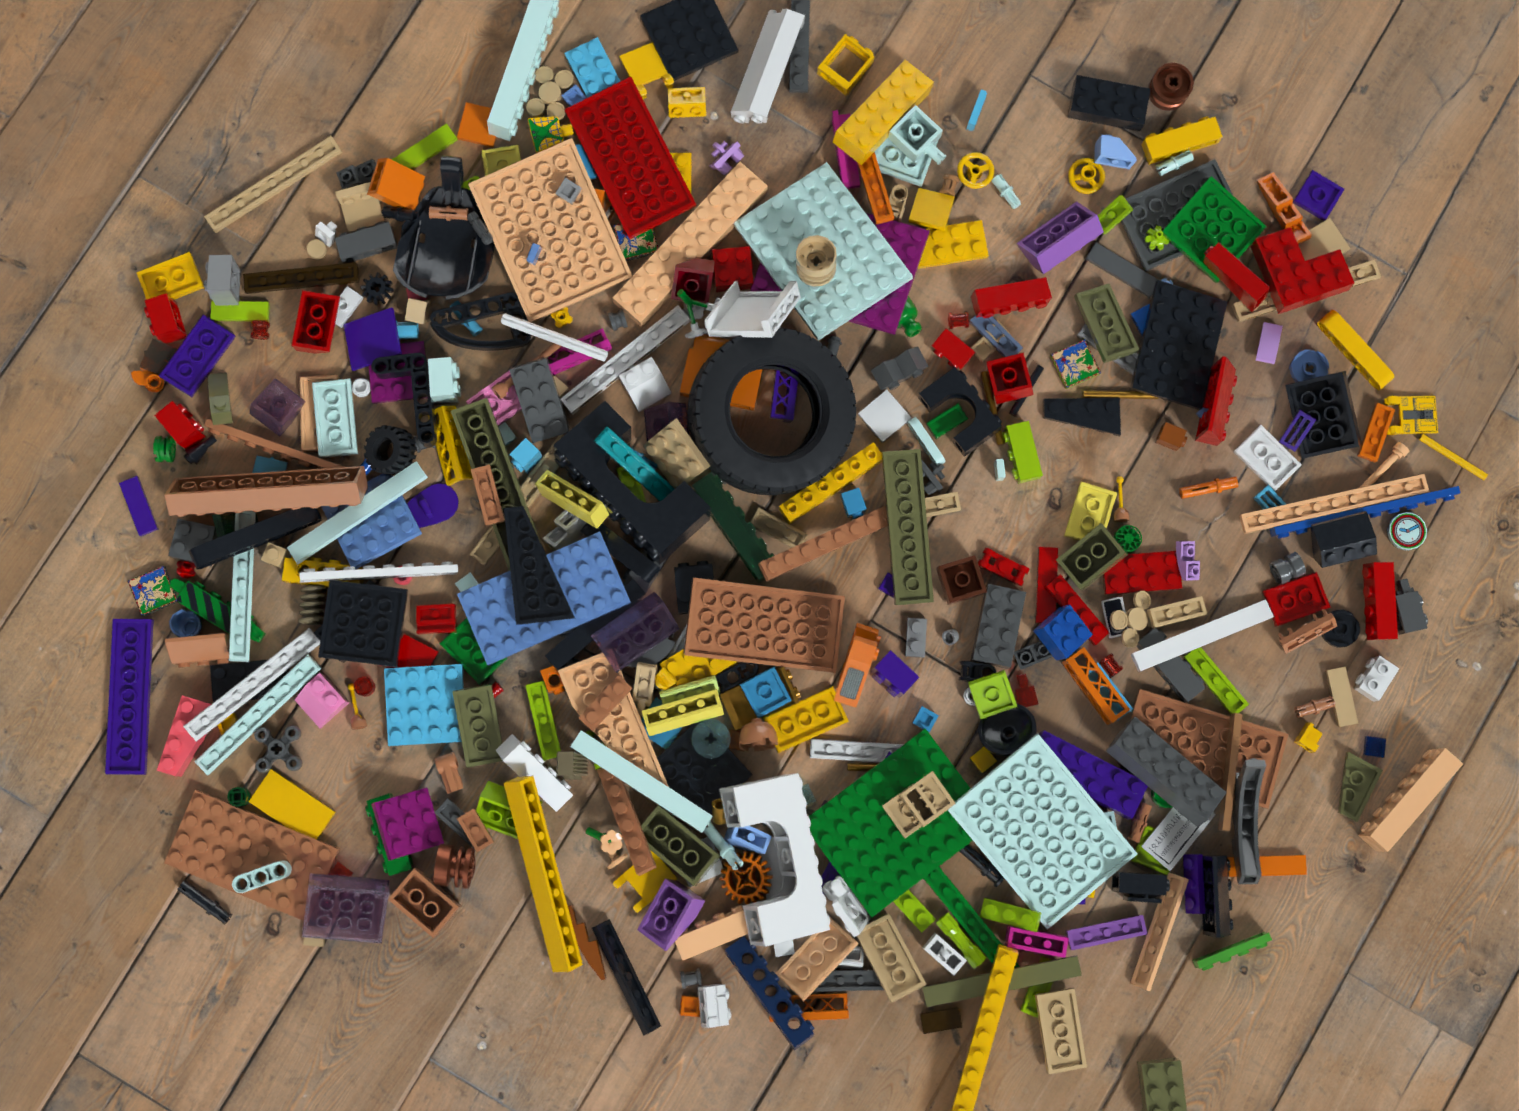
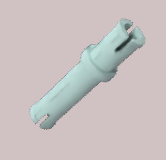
M709 821L708 828L706 827L703 832L719 850L720 856L727 860L733 870H738L739 868L735 862L740 867L744 862L734 852V847L726 842L711 821Z

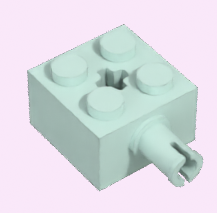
M916 105L889 131L888 139L914 163L924 154H928L938 165L946 158V155L935 146V143L941 138L943 130Z

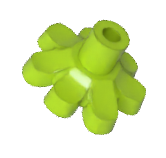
M1156 226L1155 230L1151 228L1147 230L1148 236L1145 237V242H1150L1149 248L1151 250L1155 249L1156 246L1158 250H1163L1164 244H1169V240L1163 236L1161 226Z

